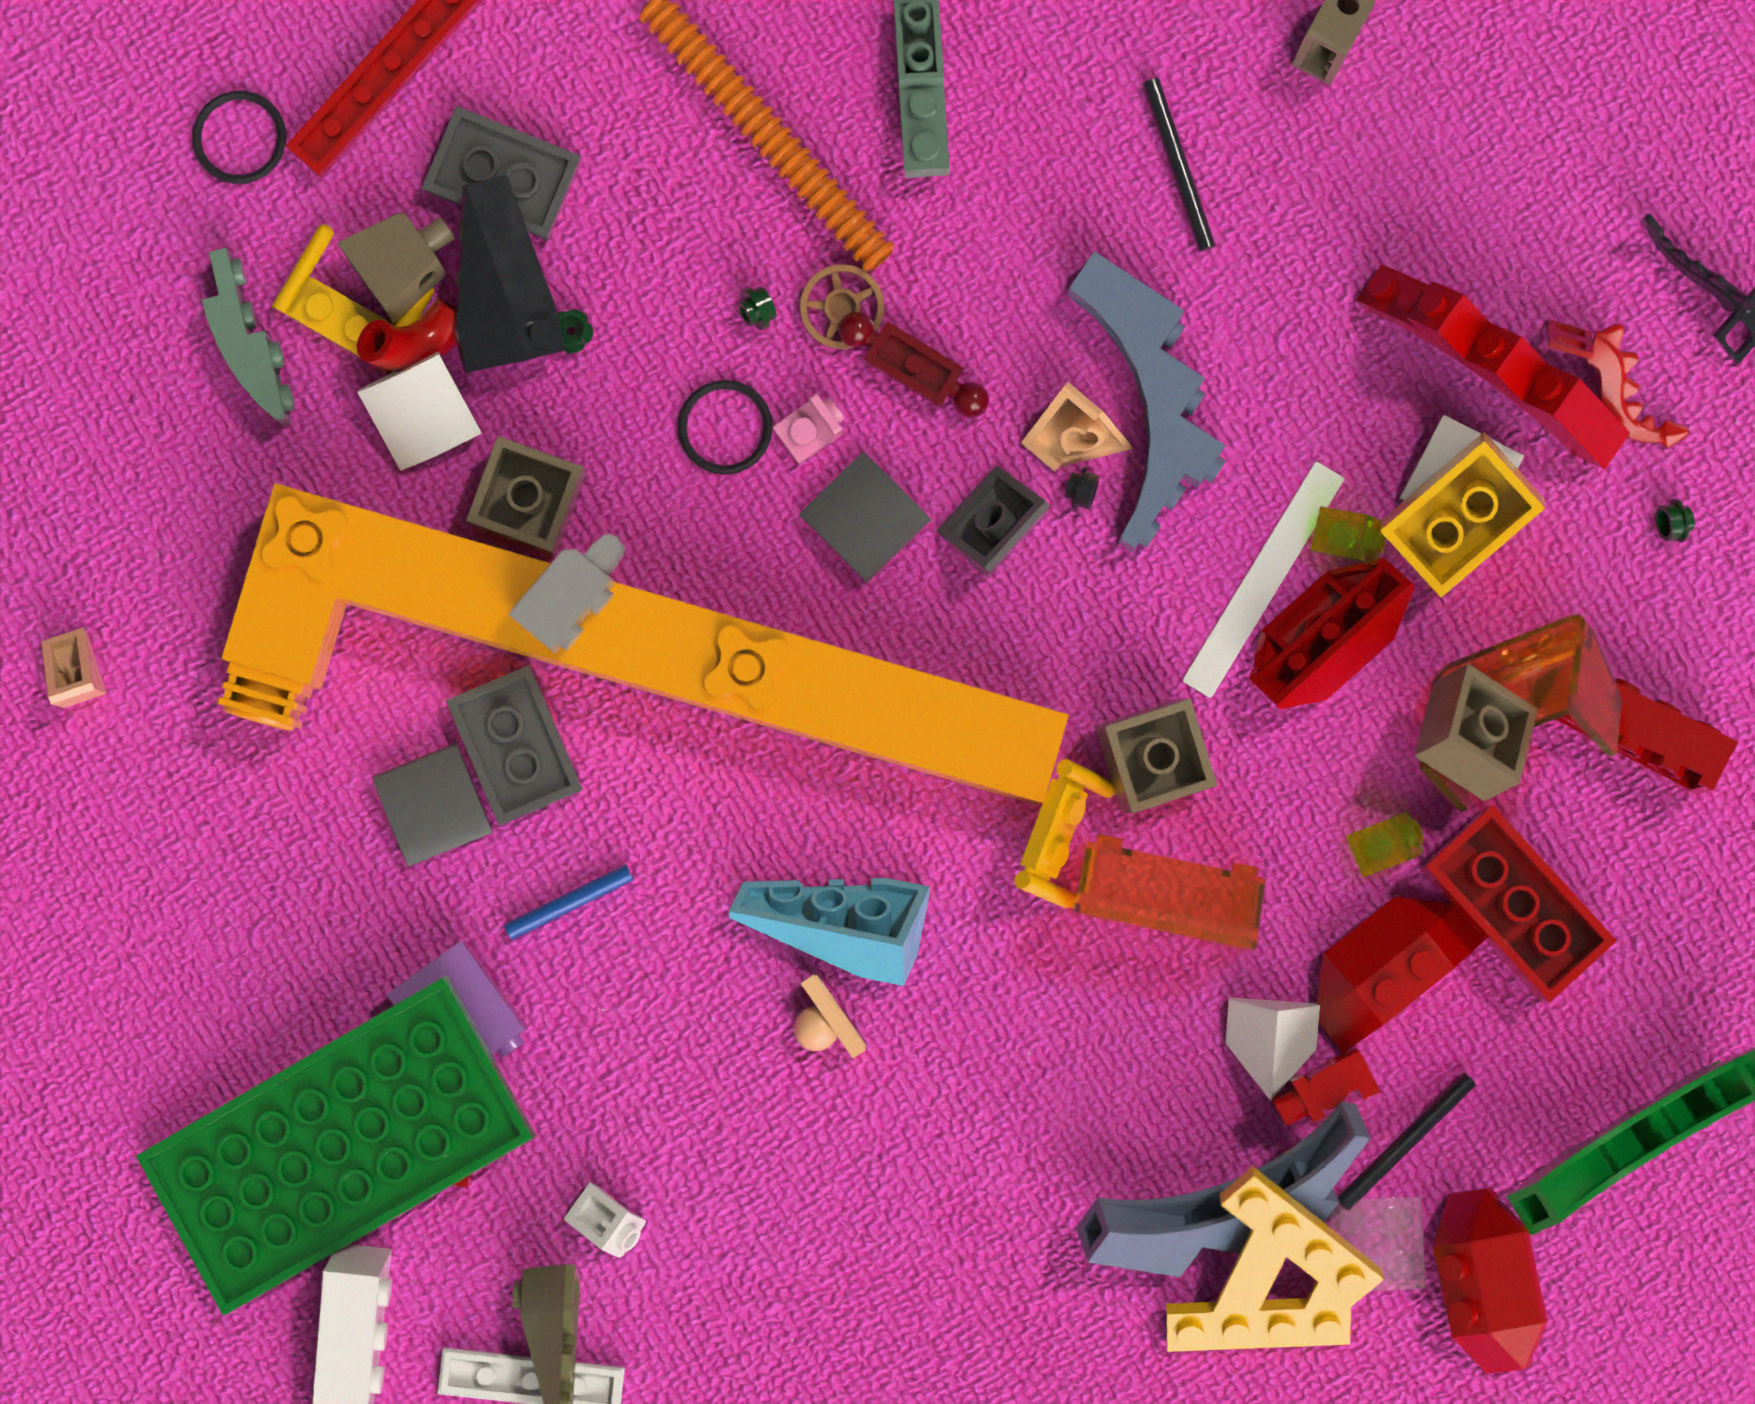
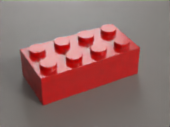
M1494 805L1483 808L1419 867L1541 1002L1550 1003L1617 942L1614 936Z

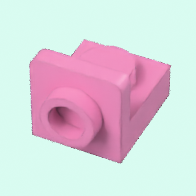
M815 393L809 397V402L773 426V430L798 465H801L843 435V430L839 423L845 418L830 397L822 401L818 394Z

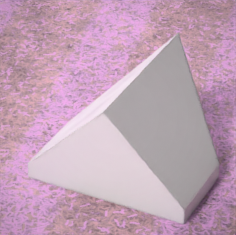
M1229 997L1225 1043L1271 1101L1316 1051L1320 1005L1316 1003Z

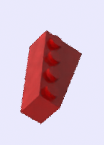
M1576 657L1574 662L1566 659L1559 664L1537 707L1540 713L1695 794L1714 790L1739 741L1722 734L1720 730L1705 722L1695 721L1681 714V710L1659 699L1654 701L1639 694L1641 690L1623 679L1616 678L1614 682L1600 675L1601 669L1583 658Z

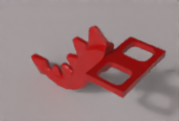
M1548 319L1546 325L1548 347L1586 358V364L1593 366L1597 370L1599 400L1630 432L1628 438L1645 443L1661 442L1668 449L1687 437L1689 429L1679 423L1666 419L1659 428L1654 427L1652 415H1647L1641 421L1636 419L1642 411L1643 405L1640 401H1626V399L1636 394L1640 388L1639 384L1627 377L1626 374L1638 362L1639 357L1635 352L1619 350L1624 334L1622 324L1617 323L1601 331L1596 330L1592 340L1591 331Z

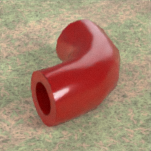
M437 297L432 306L420 319L407 326L398 327L384 320H374L362 329L357 341V353L367 363L394 372H400L436 352H439L442 358L457 345L454 333V314L458 313V309L446 300Z

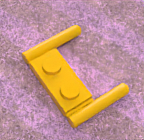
M321 224L317 227L271 306L359 357L357 341L362 329L374 320L390 322L310 277L334 236V231L329 225ZM434 288L424 295L394 326H407L418 320L431 300ZM377 367L378 369H380V370H382V371H384V372H386V373H388V371H389V370H387V369H383V368Z
M1062 759L1056 767L1059 778L1058 780L1053 778L1051 780L1044 803L1020 865L1025 866V869L1017 873L1014 883L1021 890L1063 908H1070L1075 903L1073 892L1049 881L1051 877L1057 879L1060 868L1068 859L1069 844L1077 824L1080 823L1085 813V802L1088 793L1083 790L1086 788L1104 798L1114 796L1115 790L1111 780L1068 759Z

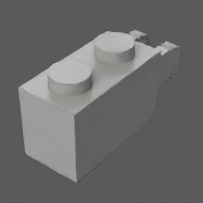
M609 533L607 535L602 534L601 538L598 537V542H594L584 555L576 549L562 550L509 615L554 653L560 647L566 651L570 649L584 632V629L579 626L591 611L598 615L614 596L610 588L615 583L608 576L619 564L618 561L625 555L624 550H626L621 540L618 539L619 537Z

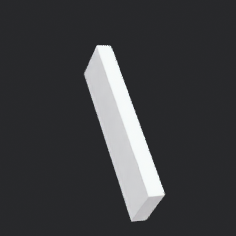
M449 1347L443 1348L438 1394L523 1404H544L531 1356ZM576 1362L573 1404H621L625 1367Z

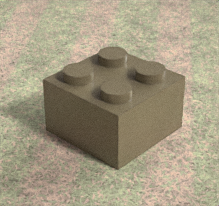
M497 436L466 521L471 527L556 557L587 472L583 466Z
M1466 664L1433 683L1414 756L1483 801H1487L1520 783L1538 709L1470 664Z
M1177 698L1095 725L1121 812L1133 814L1218 786L1196 714L1189 698Z

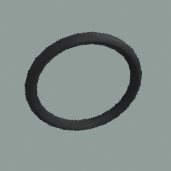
M230 91L213 98L201 109L193 127L192 145L199 163L210 175L220 181L231 184H247L265 177L278 165L285 150L286 127L278 109L268 99L249 91ZM233 100H247L260 105L271 115L277 129V144L270 160L262 168L245 175H233L216 168L208 160L202 146V129L209 114L216 107Z
M731 380L713 381L695 390L684 402L679 413L677 425L681 446L689 459L706 471L723 475L744 471L757 463L770 444L773 430L771 413L761 395L750 386ZM729 389L745 394L756 404L763 418V434L757 449L751 456L736 464L719 465L703 459L696 453L688 438L687 421L692 407L704 395L715 390Z

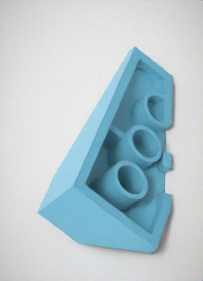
M871 878V885L844 886V879H829V886L803 887V884L798 880L743 882L729 909V918L858 977L904 986L918 955L930 895V886L890 878Z

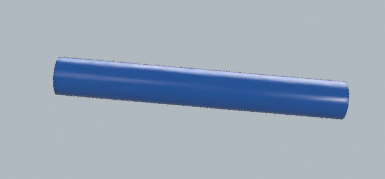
M625 864L505 923V929L511 940H514L634 881L633 876Z

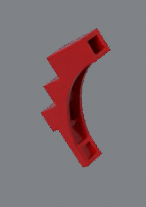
M1381 264L1356 299L1365 310L1412 332L1490 383L1543 425L1578 458L1605 470L1630 435L1625 426L1580 378L1547 364L1522 336L1491 323L1463 293L1435 281H1432L1429 285Z

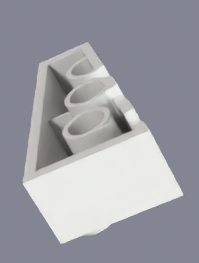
M349 1244L331 1255L323 1273L313 1404H374L375 1394H381L384 1366H379L380 1350H385L388 1334V1323H384L385 1306H389L392 1279H389L392 1249Z

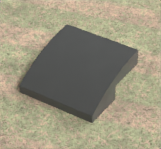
M862 452L799 513L801 518L866 583L931 521L929 516L865 452Z
M457 743L372 776L383 808L408 867L492 833V827L474 788L473 779Z

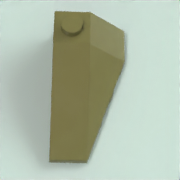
M575 1264L523 1269L522 1281H514L513 1309H521L520 1316L544 1404L574 1403L581 1280Z

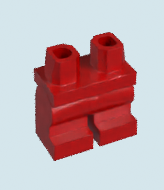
M1352 1047L1346 1052L1314 1067L1306 1076L1300 1072L1293 1075L1289 1079L1292 1087L1276 1095L1271 1101L1282 1122L1288 1126L1305 1116H1308L1313 1123L1325 1118L1326 1115L1322 1109H1335L1341 1101H1345L1348 1094L1356 1091L1359 1097L1366 1100L1380 1093L1381 1090L1361 1052Z

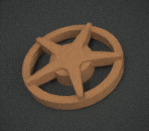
M833 265L822 269L808 281L803 290L800 301L803 324L808 333L822 345L840 350L852 349L853 347L847 346L843 342L832 340L839 323L846 314L860 312V303L875 293L878 309L873 325L874 330L877 332L884 316V298L881 289L873 277L855 266ZM844 272L857 275L870 285V288L857 294L851 290L844 289L838 273ZM832 274L834 291L827 296L825 301H808L813 287L822 278ZM807 307L825 311L827 318L831 321L826 338L819 334L812 326L808 317Z

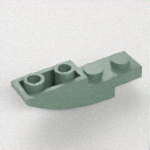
M894 0L905 178L950 175L939 0Z
M227 248L210 251L209 256L219 296L202 299L201 301L216 344L229 368L250 396L282 426L291 424L289 411L295 410V402L290 385H282L278 369L285 367L283 351L279 340L272 342L271 337L265 331L251 333V329L257 328V319L251 301L244 303L241 285L247 284L241 258L234 259L233 254Z

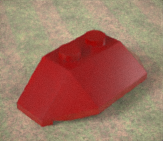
M1384 557L1374 559L1372 563L1353 564L1328 570L1261 630L1255 652L1254 668L1251 669L1249 677L1250 681L1279 709L1329 699L1394 640L1415 589L1413 583Z
M1401 897L1391 898L1322 954L1316 1002L1317 1005H1320V1026L1342 1053L1346 1052L1389 1022L1455 969L1484 939L1452 904Z
M1492 1187L1448 1194L1435 1237L1433 1251L1451 1336L1486 1373L1530 1368L1533 1360L1532 1355L1540 1343L1548 1320L1529 1230L1511 1209L1498 1199V1194Z

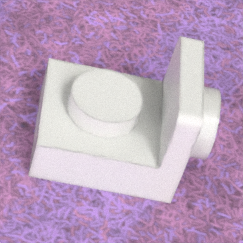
M591 1182L563 1219L598 1248L618 1258L622 1257L625 1252L636 1245L640 1238V1231L646 1223L642 1217L626 1209L599 1186Z

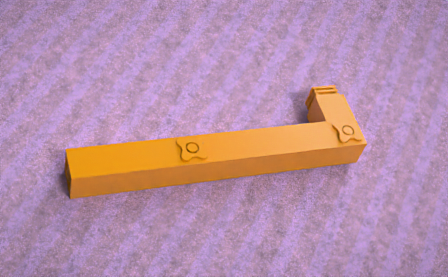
M274 483L221 658L229 662L226 673L230 674L228 682L223 681L221 688L225 689L223 698L218 697L217 704L222 705L226 713L286 731H292L294 728L301 729L300 715L301 713L305 714L307 707L303 706L305 699H310L313 688L317 690L322 689L346 605L348 604L1037 806L1044 803L1069 714L616 582L610 588L614 596L607 606L598 615L591 611L579 625L584 629V632L573 646L567 651L560 647L554 653L509 615L551 563Z

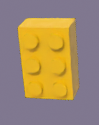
M1483 432L1381 520L1380 532L1440 597H1443L1545 509V499L1489 436Z

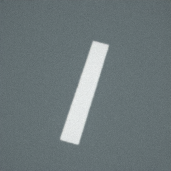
M1315 462L1185 675L1184 683L1209 698L1213 696L1343 483L1344 478Z

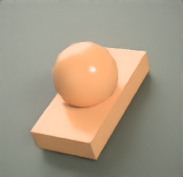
M814 974L803 981L801 985L816 1006L802 1010L796 1017L793 1026L797 1042L803 1048L810 1051H822L829 1048L835 1042L836 1037H838L852 1058L865 1051L867 1045L820 977Z

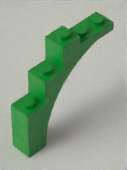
M1755 1047L1722 1062L1719 1060L1686 1075L1658 1098L1626 1112L1598 1135L1566 1149L1506 1197L1522 1223L1529 1230L1530 1236L1563 1222L1587 1202L1640 1166L1712 1123L1754 1102Z

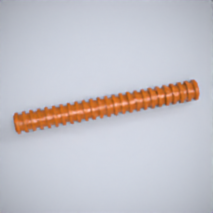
M650 0L640 11V22L648 23V31L651 34H658L657 41L660 44L666 43L668 45L667 52L677 55L676 62L678 64L686 65L685 72L688 75L694 74L696 76L694 82L697 85L703 84L705 86L704 93L707 96H714L713 103L716 106L722 105L724 107L722 113L725 116L731 115L733 117L731 123L735 127L739 125L742 127L741 134L744 137L750 136L752 138L750 144L753 147H760L759 154L763 158L769 157L771 168L778 167L780 178L787 177L789 188H796L798 190V198H805L807 200V208H814L817 211L815 217L818 220L824 219L826 221L825 228L827 230L833 229L836 232L834 238L837 241L842 239L845 242L843 248L846 251L852 250L854 252L853 259L855 261L861 260L864 263L862 269L868 272L880 266L893 253L895 244L892 241H885L886 234L883 231L877 232L874 220L868 221L866 219V211H859L856 208L858 205L857 201L847 198L848 191L838 188L839 181L836 178L831 180L828 177L830 171L827 168L821 169L819 167L820 160L810 157L811 150L808 147L802 148L800 146L802 140L799 137L793 138L791 136L793 130L790 127L784 128L782 126L783 119L780 116L774 117L772 115L774 109L771 106L765 107L763 105L765 99L762 96L756 97L754 95L755 88L752 85L746 86L744 84L746 78L743 75L737 76L735 74L737 68L733 64L729 66L726 64L727 57L724 54H717L718 47L715 44H708L709 37L705 33L699 34L700 27L697 23L691 24L689 22L690 16L688 13L680 12L681 6L679 3H672L671 0Z

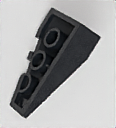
M507 175L463 185L459 240L462 242L461 268L457 271L456 286H459L458 313L454 314V333L464 373L521 362L566 350L555 303Z

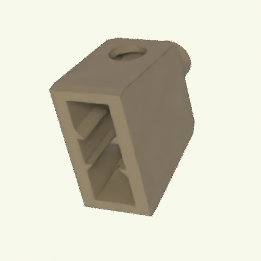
M1325 0L1307 31L1292 62V66L1331 86L1375 4V0Z
M398 213L343 239L338 245L351 266L394 324L444 277L445 271L434 253L455 238L440 216L417 231L405 213Z

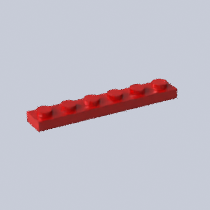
M417 0L285 145L287 149L322 178L482 0Z

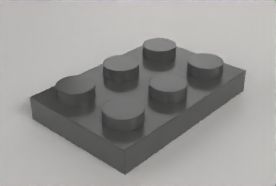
M456 106L422 189L424 192L461 206L463 185L507 175L528 233L548 241L582 161V157Z
M530 665L446 700L499 826L583 791Z

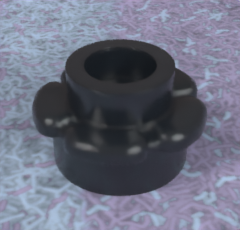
M1086 466L1082 468L1080 474L1071 473L1066 487L1065 498L1072 500L1071 507L1075 510L1077 507L1090 510L1097 492L1100 475L1088 472V467Z

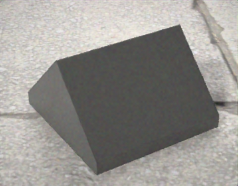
M996 465L936 532L988 579L1049 511L1050 505L1046 500Z

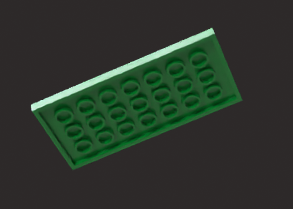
M445 976L141 1152L136 1157L224 1316L536 1138L537 1135L448 976Z

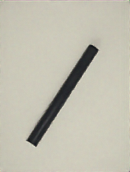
M1153 78L1147 80L1142 85L1199 253L1211 250L1216 247L1160 79Z
M1462 1073L1337 1196L1339 1204L1345 1210L1350 1211L1476 1086L1472 1078L1466 1073Z

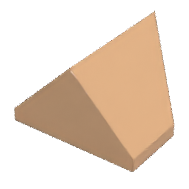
M1069 382L1062 388L1021 442L1053 471L1060 467L1134 449L1107 415Z

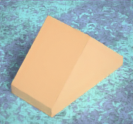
M84 627L41 641L47 693L51 704L66 708L107 694Z

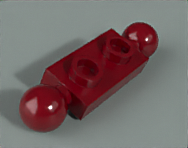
M850 312L841 319L838 326L840 339L847 346L853 348L862 346L870 348L863 362L938 408H941L948 396L953 399L957 412L964 417L976 418L987 410L989 395L981 384L976 382L962 384L957 381L964 370L959 364L888 321L881 332L878 333L874 330L872 320L862 312Z

